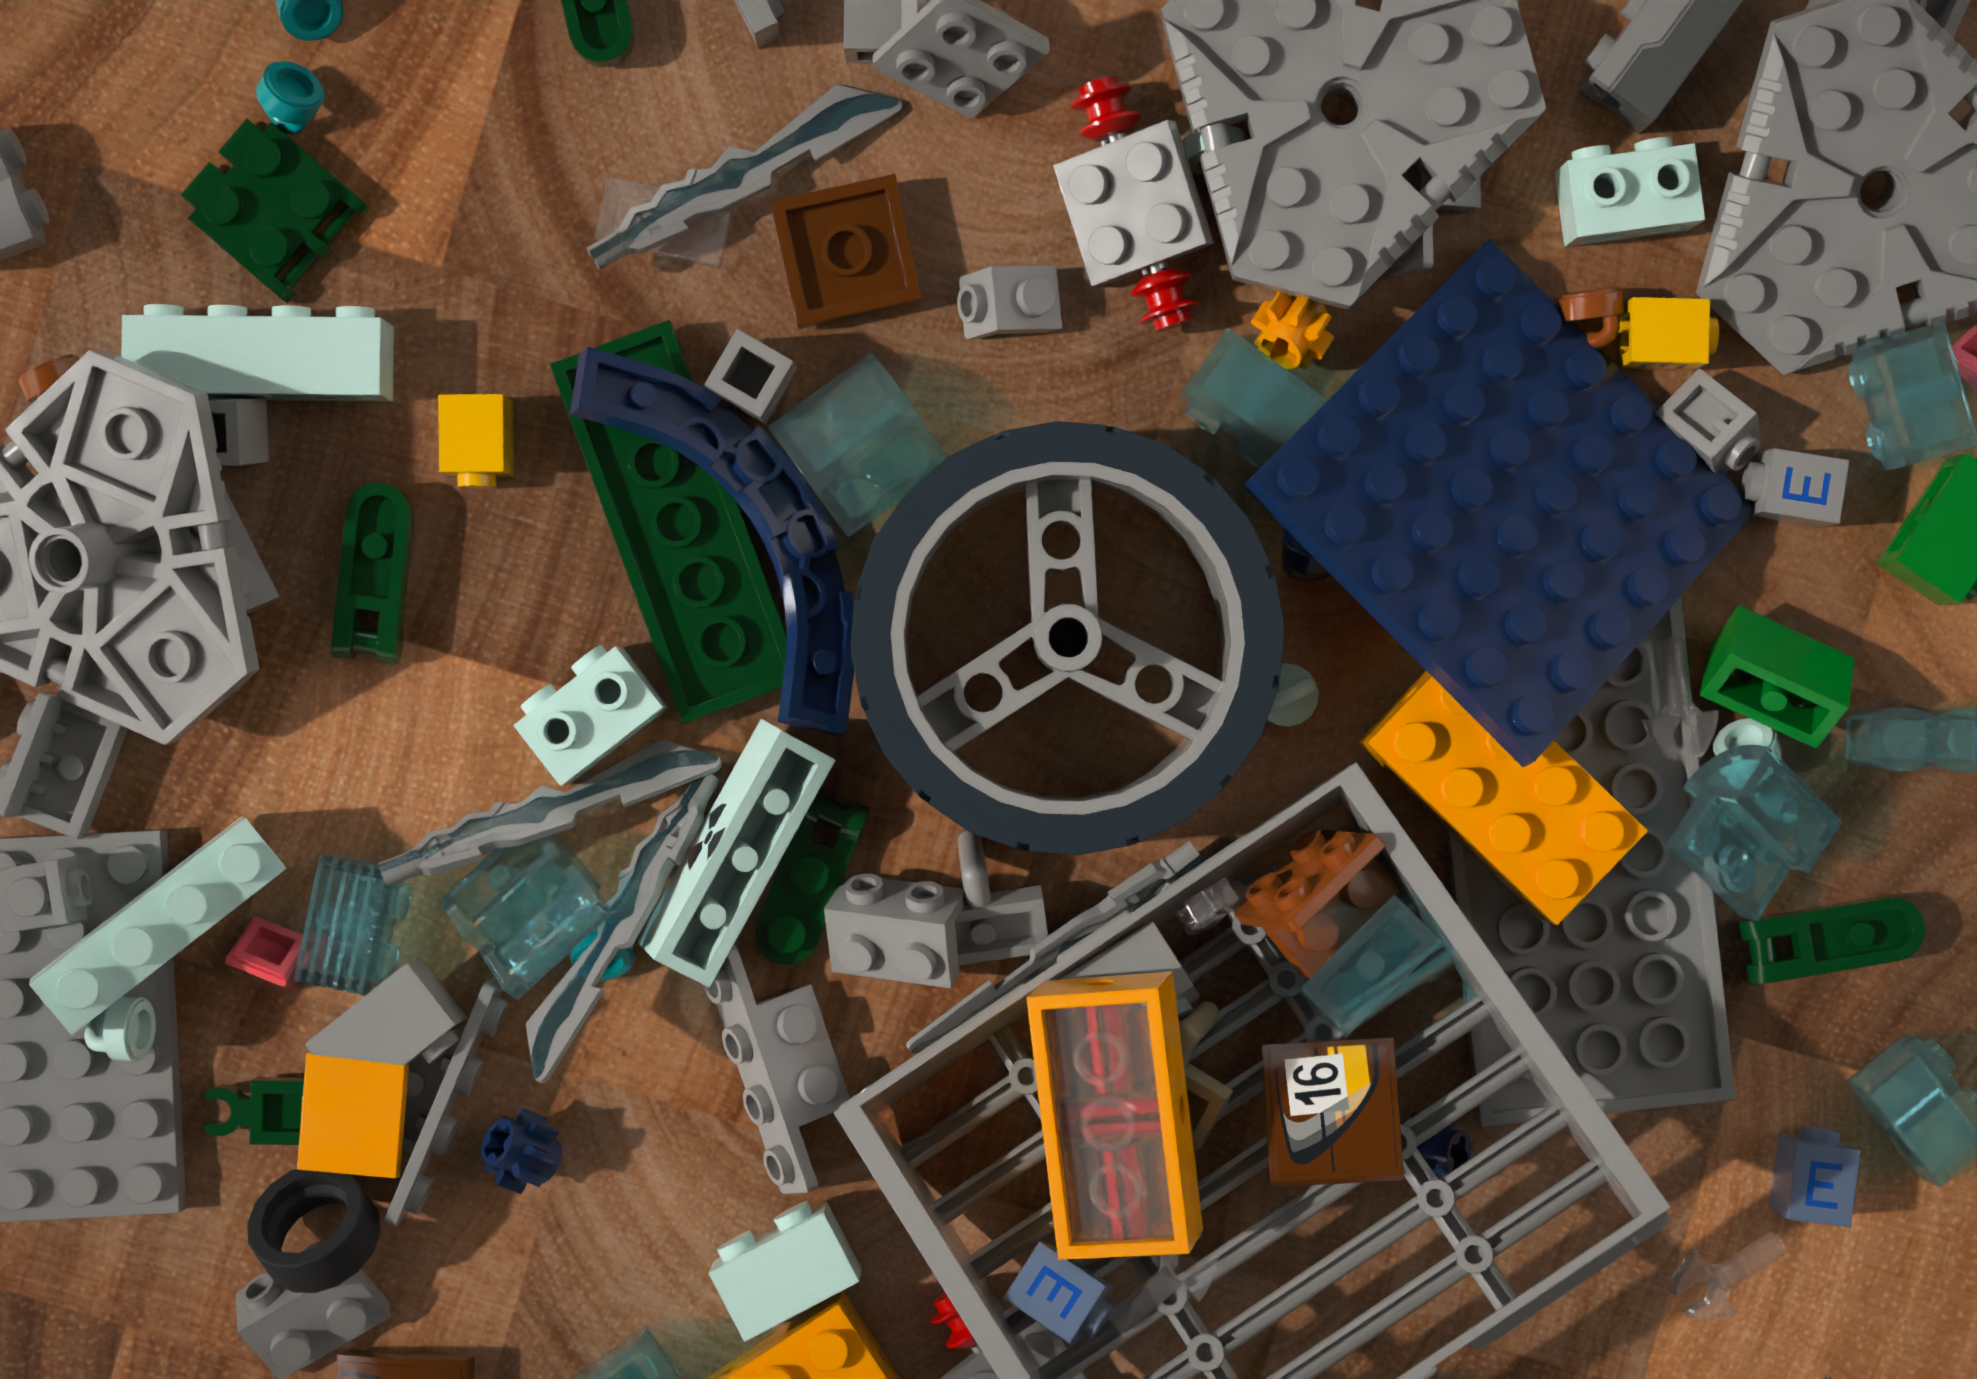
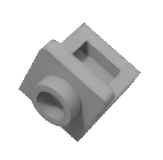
M990 266L960 277L957 309L963 321L966 339H981L994 334L1050 333L1062 329L1056 266Z

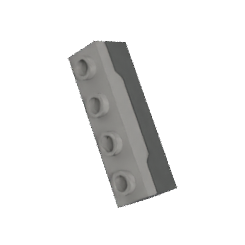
M1629 0L1620 12V15L1629 21L1616 39L1605 33L1587 56L1582 65L1591 73L1579 90L1594 101H1599V105L1640 134L1655 121L1743 0Z

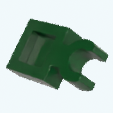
M256 1077L250 1080V1095H245L239 1088L228 1084L218 1085L205 1091V1099H220L229 1105L230 1117L227 1121H210L205 1124L204 1132L212 1136H225L241 1126H250L249 1145H299L304 1078Z

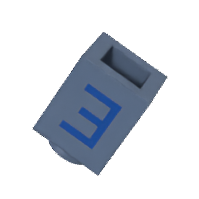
M1801 1125L1800 1135L1779 1133L1769 1208L1789 1220L1851 1227L1861 1151L1840 1141L1841 1132L1830 1128Z
M1039 1241L1005 1294L1004 1299L1068 1343H1079L1084 1334L1093 1339L1105 1324L1114 1308V1305L1106 1300L1114 1286L1074 1259L1058 1260L1057 1248L1050 1243Z

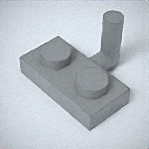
M968 831L962 832L958 837L957 844L966 903L955 919L959 965L1030 955L1031 948L1048 936L1041 885L990 893L982 836Z

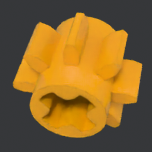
M1277 292L1272 301L1264 300L1251 320V324L1262 330L1254 343L1262 357L1270 364L1282 369H1293L1299 366L1302 370H1306L1313 358L1322 359L1334 340V336L1324 330L1332 317L1328 314L1323 303L1312 301L1307 297L1300 298Z

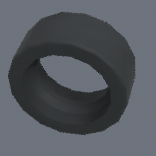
M297 1169L289 1171L269 1185L255 1202L247 1222L248 1244L257 1259L276 1284L295 1293L321 1292L339 1286L359 1272L374 1253L381 1233L379 1211L353 1174ZM327 1204L347 1205L343 1221L331 1237L318 1246L299 1253L282 1252L281 1248L287 1232L299 1218L312 1209Z

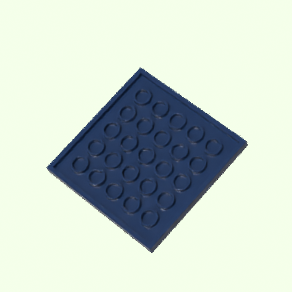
M1490 238L1243 485L1523 768L1536 761L1749 520L1754 510V503L1751 500L1742 499L1743 492L1721 470L1714 473L1705 464L1704 460L1696 455L1694 448L1687 441L1680 439L1655 415L1659 408L1600 348L1592 347L1589 344L1587 335L1573 321H1562L1559 307Z

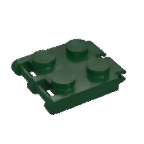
M246 118L218 151L233 165L232 168L224 174L209 161L181 193V196L195 208L188 219L288 304L296 295L291 290L319 257L323 260L328 258L333 252L328 246L357 213L363 217L370 207L273 123H270L262 131ZM344 201L347 204L346 207L318 238L314 233L338 205ZM306 244L309 247L307 252L282 281L277 278L280 272Z

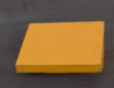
M311 1052L306 1053L297 1170L399 1178L409 1063L406 1065H396L313 1055Z

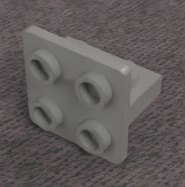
M901 0V29L873 54V68L967 118H973L1050 52L1049 38L1013 19L1003 10L992 7L981 0Z

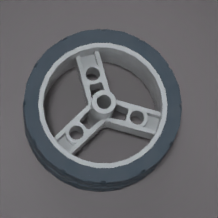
M1054 421L1002 431L948 456L905 494L874 538L857 585L853 611L850 650L860 703L889 762L922 800L968 832L1019 850L1083 855L1131 846L1178 825L1191 817L1229 783L1261 738L1279 687L1285 627L1274 571L1270 567L1271 563L1250 519L1213 477L1207 475V472L1168 445L1118 427L1099 424ZM1092 488L1122 496L1151 512L1185 543L1204 573L1216 608L1219 650L1215 677L1098 618ZM1025 491L1031 623L918 695L910 674L907 634L913 597L927 564L948 535L979 509L1012 493ZM1058 524L1071 528L1077 535L1079 542L1076 554L1063 560L1054 559L1049 556L1042 545L1044 531ZM1075 570L1079 577L1083 607L1076 604H1062L1050 609L1048 612H1044L1045 573L1048 571L1062 573ZM1067 623L1079 632L1081 646L1074 657L1060 656L1051 648L1049 631L1053 625ZM1102 637L1132 656V662L1125 670L1122 682L1119 685L1082 671L1083 667L1096 658L1102 645ZM1031 639V648L1036 660L1044 668L1051 670L1052 673L1020 690H1015L1011 685L1009 677L1000 669L999 663L1020 645ZM1149 665L1160 667L1169 678L1170 687L1164 699L1157 703L1145 702L1139 697L1135 688L1137 674L1142 668ZM978 674L993 676L1002 688L1000 703L988 712L973 710L964 698L966 683ZM1066 678L1184 737L1180 745L1149 772L1115 789L1078 797L1040 796L1004 786L970 767L954 752Z

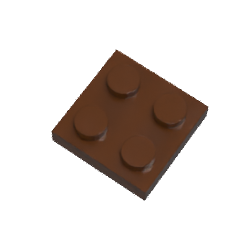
M895 174L770 201L799 329L923 302Z

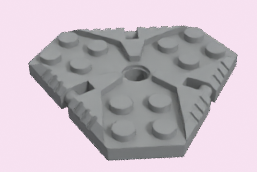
M1170 0L1161 9L1160 16L1192 134L1201 133L1206 153L1201 155L1200 163L1231 277L1235 281L1300 298L1307 297L1312 301L1348 310L1439 218L1436 210L1448 198L1455 202L1547 109L1517 0H1381L1378 11L1356 6V0ZM1329 97L1346 99L1355 111V119L1347 125L1333 124L1323 116L1321 103ZM1246 121L1251 139L1231 144L1226 126ZM1414 165L1430 179L1419 192L1403 178Z
M1833 0L1772 20L1736 147L1746 151L1740 174L1728 173L1695 294L1701 299H1710V308L1783 375L1836 359V357L1858 352V350L1863 348L1868 349L1880 345L1882 342H1890L1905 337V329L1923 323L1931 329L1946 324V322L1956 321L1977 313V61L1943 27L1938 25L1915 0ZM1964 98L1973 109L1957 123L1948 113ZM1771 157L1788 160L1782 183L1766 180ZM1883 171L1886 180L1883 192L1874 201L1863 203L1860 197L1862 183L1873 172ZM1913 282L1917 299L1900 304L1896 287Z
M89 350L5 429L12 440L6 446L0 445V672L33 687L46 685L51 681L59 684L61 687L58 698L161 744L168 745L179 741L260 670L250 616H247L246 613L248 605L246 594H243L241 586L243 584L242 573L238 570L237 562H239L236 545H228L224 521L231 520L229 504L226 503L224 496L226 494L225 483L221 480L220 471H222L221 462L216 454L218 446L208 394L106 350ZM28 461L38 472L36 476L25 465ZM197 525L202 550L193 552L188 526ZM78 549L82 557V564L79 559ZM67 645L72 647L69 660L63 658Z

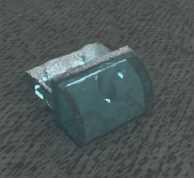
M871 352L768 426L847 537L853 535L904 498L905 494L947 458L907 397Z
M1743 745L1726 750L1713 757L1701 766L1686 782L1683 789L1694 799V802L1666 845L1739 916L1758 921L1791 869L1810 873L1839 828L1842 820L1770 747Z
M532 815L524 823H539L542 821L535 815ZM556 834L520 846L494 850L439 900L462 939L479 951L501 988L516 1000H519L613 914V911L598 891L602 887L576 854Z

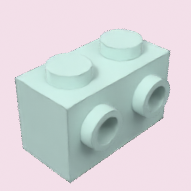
M1658 137L1635 143L1634 152L1611 155L1609 145L1591 146L1571 152L1572 160H1567L1554 172L1564 247L1689 231L1703 222L1705 214L1695 143L1674 146L1673 137Z
M602 645L595 647L572 665L571 669L577 676L558 691H556L552 684H548L520 706L526 716L513 726L560 786L573 783L669 708L668 704L623 647L615 646L608 652Z
M808 1201L801 1202L774 1218L777 1228L756 1239L751 1231H747L728 1240L717 1248L720 1257L714 1260L708 1274L744 1342L860 1281L862 1268L827 1201L813 1209Z

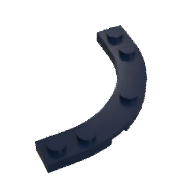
M587 347L579 354L570 415L633 432L670 447L698 464L731 494L750 518L762 538L774 564L781 587L786 615L787 643L778 722L835 736L847 731L854 677V666L850 650L854 603L852 592H845L842 573L835 554V550L840 548L838 540L823 507L806 479L788 455L762 428L757 426L752 429L733 412L719 404L721 397L681 375L656 366Z

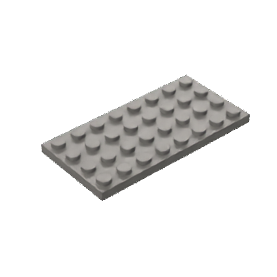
M1680 596L1554 739L1558 745L1648 830L1558 925L1539 918L1445 827L1453 900L1605 1114L1736 1100ZM1461 978L1465 1003L1473 998L1474 995ZM1490 1018L1467 1033L1472 1077L1512 1051ZM1527 1072L1475 1107L1477 1124L1481 1127L1525 1123L1551 1105Z

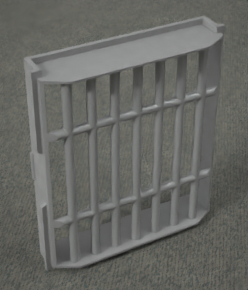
M1357 763L1349 764L1329 779L1323 781L1314 789L1167 886L1165 891L1135 911L1125 910L1059 954L1056 960L1057 963L1026 984L1022 983L841 1104L839 1109L833 1112L999 1379H1071L1165 1315H1167L1184 1341L1187 1350L1143 1379H1192L1202 1371L1207 1379H1239L1226 1360V1355L1433 1218L1455 1251L1265 1378H1316L1471 1274L1496 1311L1394 1378L1429 1379L1437 1373L1438 1363L1465 1345L1481 1351L1673 1222L1666 1213V1210L1671 1208ZM1342 803L1361 833L1378 834L1385 843V847L1375 858L1381 862L1401 891L1313 978L1303 977L1298 974L1262 927L1242 925L1234 915L1235 911L1247 899L1232 879V876ZM1209 891H1211L1232 922V926L1179 961L1191 982L1193 983L1246 946L1249 947L1269 978L1219 1011V1021L1199 1041L1188 1063L1283 999L1305 1030V1032L1288 1043L1343 1040L1342 1037L1451 964L1454 966L1474 997L1394 1050L1397 1080L1489 1018L1512 1051L1404 1124H1400L1404 1176L1417 1194L1415 1197L1211 1334L1188 1300L1362 1183L1311 1185L1174 1278L1159 1255L1082 1259L1078 1263L1100 1278L1131 1259L1151 1290V1293L1105 1323L1093 1339L1086 1336L1079 1343H1075L1043 1366L1039 1365L1020 1332L1037 1321L1014 1305L1005 1311L985 1277L1055 1230L1051 1202L972 1255H970L950 1222L1044 1160L1046 1155L1043 1130L938 1200L934 1198L916 1167L1024 1095L1041 1120L1034 1058L1031 1059L1010 1024L1028 1013L1026 997L1045 980L1061 979L1151 921L1157 927ZM1415 911L1437 943L1330 1015H1325L1305 984ZM989 1039L1009 1070V1075L901 1147L878 1113ZM1263 1060L1225 1084V1086L1233 1090V1093L1217 1121L1264 1090ZM1528 1072L1551 1106L1438 1180L1416 1147ZM1567 1127L1590 1161L1477 1236L1454 1202ZM1267 1136L1198 1181L1201 1211L1269 1166ZM1607 1183L1632 1215L1633 1219L1520 1295H1517L1493 1258Z

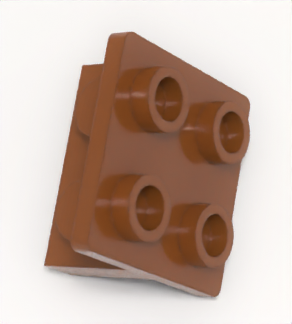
M1313 830L1301 837L1291 847L1289 854L1292 857L1276 873L1271 872L1262 876L1248 888L1245 893L1247 901L1235 911L1234 915L1242 925L1262 927L1298 974L1303 977L1313 978L1401 890L1375 858L1385 847V843L1378 834Z

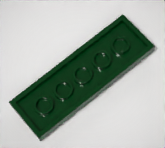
M670 320L594 347L595 349L656 366L694 382ZM580 353L550 363L549 365L682 724L781 689L786 659L787 632L738 502L715 478L676 450L633 432L570 415Z

